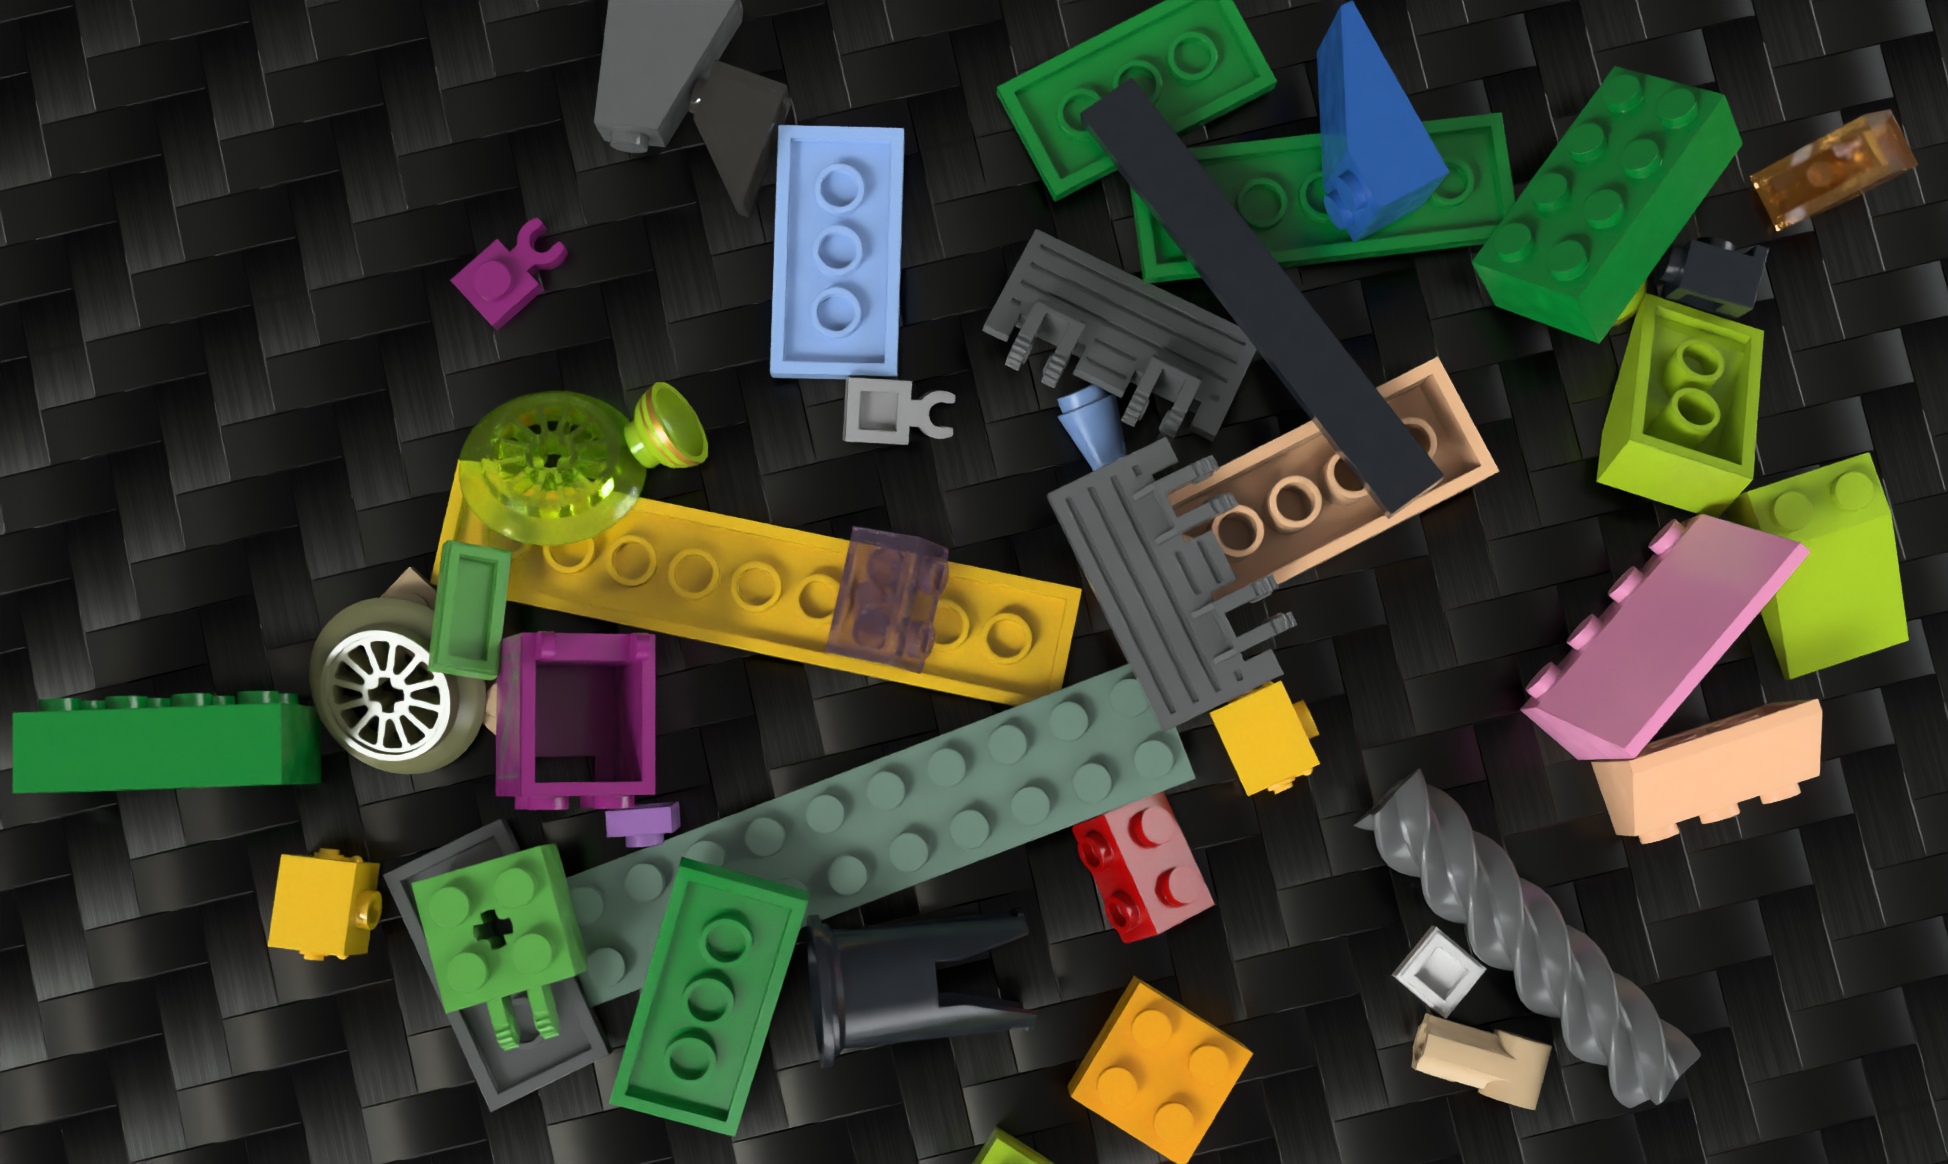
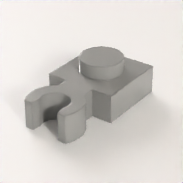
M846 377L843 440L847 442L908 445L909 426L918 427L922 433L933 438L944 439L953 436V428L933 425L929 418V411L934 404L939 402L955 403V395L943 390H931L924 393L919 399H911L912 381Z

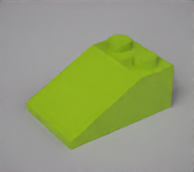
M1645 293L1636 313L1602 431L1596 482L1692 513L1719 518L1753 480L1764 331Z
M1869 452L1740 494L1725 510L1729 522L1800 542L1811 551L1760 611L1785 680H1790L1909 641L1892 513Z

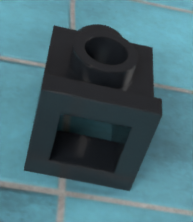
M1714 237L1692 239L1684 246L1672 243L1662 256L1658 268V280L1665 281L1660 298L1734 321L1754 309L1769 248L1756 245L1742 254L1734 251L1735 246L1732 243Z

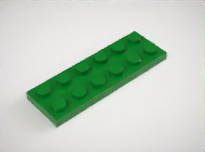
M1502 112L1422 121L1423 126L1449 170L1448 175L1420 209L1355 243L1352 241L1346 228L1339 230L1333 224L1324 206L1323 198L1327 194L1323 189L1321 133L1188 148L1281 268L1482 245L1487 242L1515 203ZM1130 186L1143 284L1201 278Z

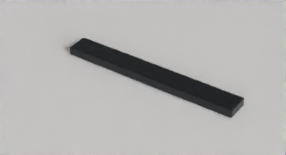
M1130 78L1081 112V123L1385 516L1390 519L1442 482L1444 475L1134 79Z

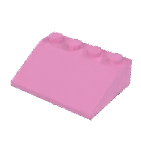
M1705 514L1692 517L1681 523L1676 519L1671 520L1650 542L1648 547L1655 553L1640 571L1635 566L1629 568L1610 588L1608 595L1614 601L1599 618L1594 614L1589 615L1571 633L1567 643L1573 649L1560 664L1556 666L1553 662H1549L1529 682L1525 690L1532 696L1520 710L1577 760L1635 758L1811 551L1800 542Z

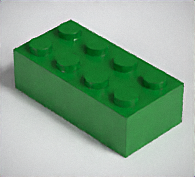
M1614 66L1472 261L1495 306L1600 344L1743 143L1725 95Z
M279 691L237 692L236 705L235 696H213L210 693L172 694L171 699L147 698V696L105 697V701H81L80 698L39 699V712L13 713V793H68L321 783V719L315 706L299 705V694H279Z

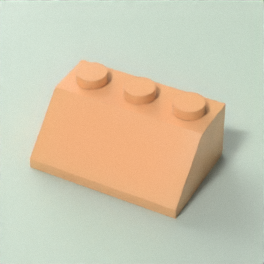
M1818 699L1769 703L1647 743L1635 758L1599 759L1591 762L1616 835L1639 836L1641 844L1652 843L1678 834L1679 829L1676 823L1699 816L1702 824L1712 823L1739 814L1740 810L1737 803L1756 796H1760L1762 804H1767L1800 794L1798 782L1820 776L1822 709Z

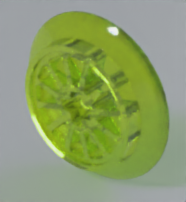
M542 391L512 399L498 406L481 419L469 434L463 446L459 461V481L463 496L469 507L491 529L503 536L523 543L551 546L586 540L616 524L628 513L638 499L644 485L647 467L643 466L634 457L626 443L624 427L630 421L621 412L602 400L581 393ZM548 421H559L555 431L548 429ZM539 425L541 433H533L528 426ZM572 425H579L578 428L569 434ZM510 438H515V439H517L519 442H517V441H512V440H509V439H510ZM548 455H560L557 467L546 468L544 466ZM587 478L596 479V481L591 482ZM533 486L535 487L532 495H524ZM572 487L578 493L567 496L564 488ZM552 490L557 492L558 499H545L547 492Z

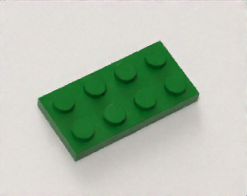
M1165 0L997 87V96L1053 200L1056 202L1118 170L1081 123L1080 113L1130 78L1134 79L1179 138L1273 90L1277 80L1233 0Z
M681 857L609 1104L733 1137L736 1136L808 904V891Z

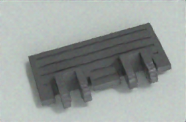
M1038 229L1034 231L982 330L1007 342L1015 326L1021 329L1005 365L1017 371L1028 360L1036 337L1057 346L1055 353L1049 356L1042 371L1043 378L1041 382L1052 388H1055L1072 354L1080 357L1073 375L1122 398L1129 382L1138 385L1121 419L1122 422L1133 427L1137 421L1142 419L1150 403L1148 398L1151 392L1173 402L1172 409L1166 412L1159 426L1160 434L1157 438L1167 437L1170 445L1187 410L1196 413L1188 430L1213 442L1257 350L1239 326L1150 283L1143 284L1142 279Z
M1167 437L1047 494L1049 503L1162 732L1170 730L1283 675L1284 673L1272 649L1246 661L1243 660L1240 652L1297 625L1291 611L1286 614L1280 612L1262 621L1261 626L1236 637L1225 614L1248 602L1255 603L1272 595L1273 590L1279 586L1273 574H1270L1214 601L1211 593L1235 582L1237 578L1213 530L1185 542L1182 534L1232 510L1238 504L1232 492L1227 494L1220 493L1204 501L1203 505L1177 517L1167 495L1190 484H1198L1210 478L1220 468L1214 456L1211 455L1155 481L1152 475L1178 463Z

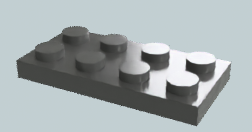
M500 818L383 875L442 1006L440 990L411 883L520 852L519 845L506 818ZM495 913V920L492 921V930L495 936H500L502 941L506 943L503 935L513 932V924L510 918L499 919ZM578 975L550 983L560 1021L559 1035L552 1038L544 1039V1037L540 1036V1032L534 1023L527 990L510 995L520 1026L521 1039L519 1047L504 1051L497 1042L495 1029L492 1025L486 1002L446 1014L490 1112L613 1052L594 1008H590Z

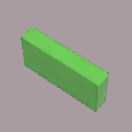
M447 540L442 545L427 671L491 681L498 676L512 551Z

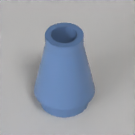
M1092 384L1057 399L1063 413L1057 417L1091 466L1093 472L1127 456L1116 395L1109 394L1108 391Z

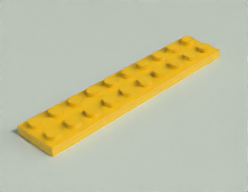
M458 460L430 580L431 585H438L442 545L447 540L512 551L506 601L1014 707L1062 689L1082 591L1080 588Z

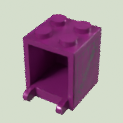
M539 631L536 633H519L502 639L496 695V796L515 797V809L563 810L569 809V796H580V808L625 809L635 808V795H655V634H593ZM535 757H592V782L535 783Z

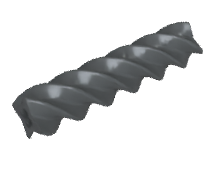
M1420 767L1406 778L1397 779L1381 798L1353 825L1365 830L1374 831L1379 853L1389 867L1402 874L1420 877L1427 905L1435 914L1445 920L1467 924L1469 941L1473 952L1481 961L1491 967L1514 971L1517 993L1528 1009L1536 1014L1561 1018L1562 1033L1566 1047L1575 1057L1585 1062L1608 1066L1610 1086L1613 1095L1619 1103L1627 1108L1635 1107L1647 1100H1651L1656 1105H1659L1666 1099L1676 1080L1699 1059L1701 1053L1691 1039L1678 1028L1659 1019L1654 1005L1646 994L1632 981L1612 971L1606 956L1592 939L1583 932L1565 924L1562 914L1552 898L1537 885L1524 878H1520L1513 861L1505 850L1489 837L1473 831L1466 813L1458 802L1446 792L1426 784Z

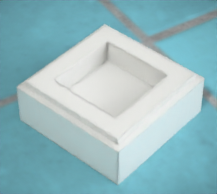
M1431 926L1392 975L1441 1017L1446 1019L1484 973L1486 968L1440 929Z

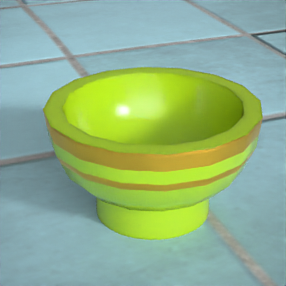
M656 382L647 389L636 404L634 420L624 427L625 440L634 457L647 468H653L660 463L670 468H687L703 463L708 457V442L700 420L688 401L674 387L665 382Z

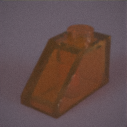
M1891 109L1862 115L1750 177L1777 232L1858 197L1918 166V163Z

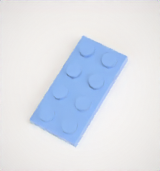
M778 125L770 374L772 378L846 379V377L898 380L904 128Z

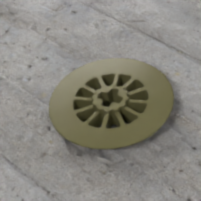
M381 597L367 599L352 604L336 614L326 624L315 642L309 665V683L312 699L322 723L331 736L347 752L363 763L386 772L421 774L450 764L460 757L472 744L484 718L486 686L484 679L432 672L433 674L425 676L418 673V668L423 662L428 666L434 610L420 603L401 598ZM383 641H387L390 644L389 655ZM359 645L365 647L367 655L359 648ZM406 648L415 653V657L409 664L405 660ZM348 664L355 672L348 671L346 665ZM389 678L393 688L403 689L404 696L397 702L393 692L383 691L382 684ZM437 686L440 694L426 691V688ZM345 688L360 691L361 693L348 696ZM366 705L368 711L360 719L353 710V707ZM428 709L437 711L438 718H436ZM376 716L380 719L378 732L369 726ZM416 726L425 734L424 736L419 735ZM395 727L400 739L394 737Z

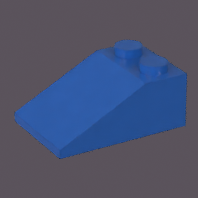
M1353 0L1340 6L1317 51L1323 189L1327 194L1323 198L1324 206L1333 224L1339 230L1346 228L1352 241L1355 243L1420 209L1448 175L1449 170Z

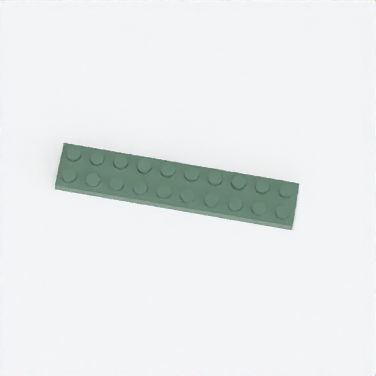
M1129 664L675 836L663 841L664 844L649 846L566 878L588 961V970L578 974L590 1008L643 988L681 857L808 891V904L800 926L802 928L807 926L808 915L818 914L820 920L829 918L1196 778L1176 727L1165 732L1161 731Z

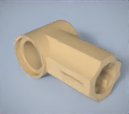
M1425 1014L1416 1033L1411 1067L1448 1081H1456L1479 1088L1478 1093L1490 1098L1535 1110L1552 1046L1500 1029H1494V1032L1491 1033Z

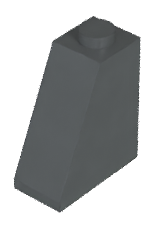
M608 0L594 124L604 141L610 142V146L614 149L630 153L647 152L648 145L667 146L742 23L743 6L741 0Z

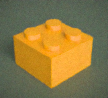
M1134 976L1069 1082L1068 1090L1073 1099L1176 1164H1187L1253 1053L1240 1041Z

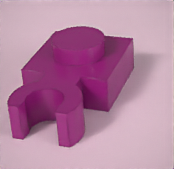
M539 218L528 221L520 229L517 246L510 252L496 239L450 280L497 331L544 290L532 276L539 270H551L560 266L568 256L569 252L560 241L547 252L539 253L534 250L536 239L547 230Z

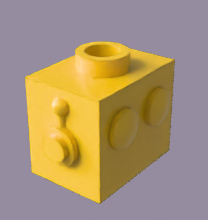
M1268 681L1255 690L1252 689L1227 701L1228 705L1210 713L1247 796L1266 788L1268 791L1274 790L1275 794L1293 786L1291 782L1296 777L1310 775L1313 772V767L1320 764L1309 739L1319 735L1314 720L1303 700L1294 704L1291 703L1281 681L1277 683Z
M320 848L319 852H314V856L281 854L268 947L300 950L299 953L304 954V959L323 961L324 956L336 955L339 959L344 960L349 955L368 953L370 932L377 926L382 910L381 893L376 891L380 863L363 862V859L358 855L347 858L344 855H339L340 850Z

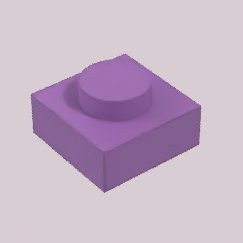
M679 801L636 804L635 808L609 809L605 811L607 837L625 836L626 847H647L664 844V833H673L681 827Z

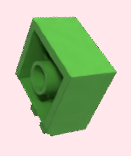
M557 843L537 846L411 883L445 1013L486 1002L492 1025L495 1029L497 1042L504 1051L519 1047L521 1040L520 1026L510 995L527 990L534 1023L540 1032V1036L544 1037V1039L558 1036L560 1021L550 983L574 977L587 971L588 961ZM495 913L499 919L510 918L513 924V932L503 935L506 943L502 941L500 936H495L492 930V921L495 920Z

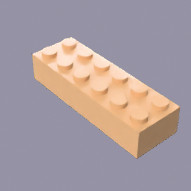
M1439 357L1376 388L1444 475L1442 482L1390 519L1385 516L1313 421L1219 467L1220 469L1215 471L1210 478L1198 484H1190L1167 495L1177 517L1203 505L1204 501L1220 493L1227 494L1232 492L1238 504L1232 510L1182 534L1185 542L1213 530L1237 578L1235 582L1212 592L1211 595L1214 601L1270 574H1273L1277 584L1280 585L1499 472Z

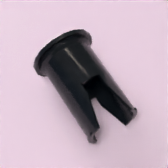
M1014 907L1007 912L843 929H832L827 924H822L818 914L808 915L806 926L808 981L815 1043L821 1068L832 1067L834 1057H837L843 1049L1017 1029H1023L1024 1032L1034 1030L1037 1016L1036 1010L1024 1009L1023 1003L953 992L938 993L935 963L960 961L1029 935V929L1022 909Z

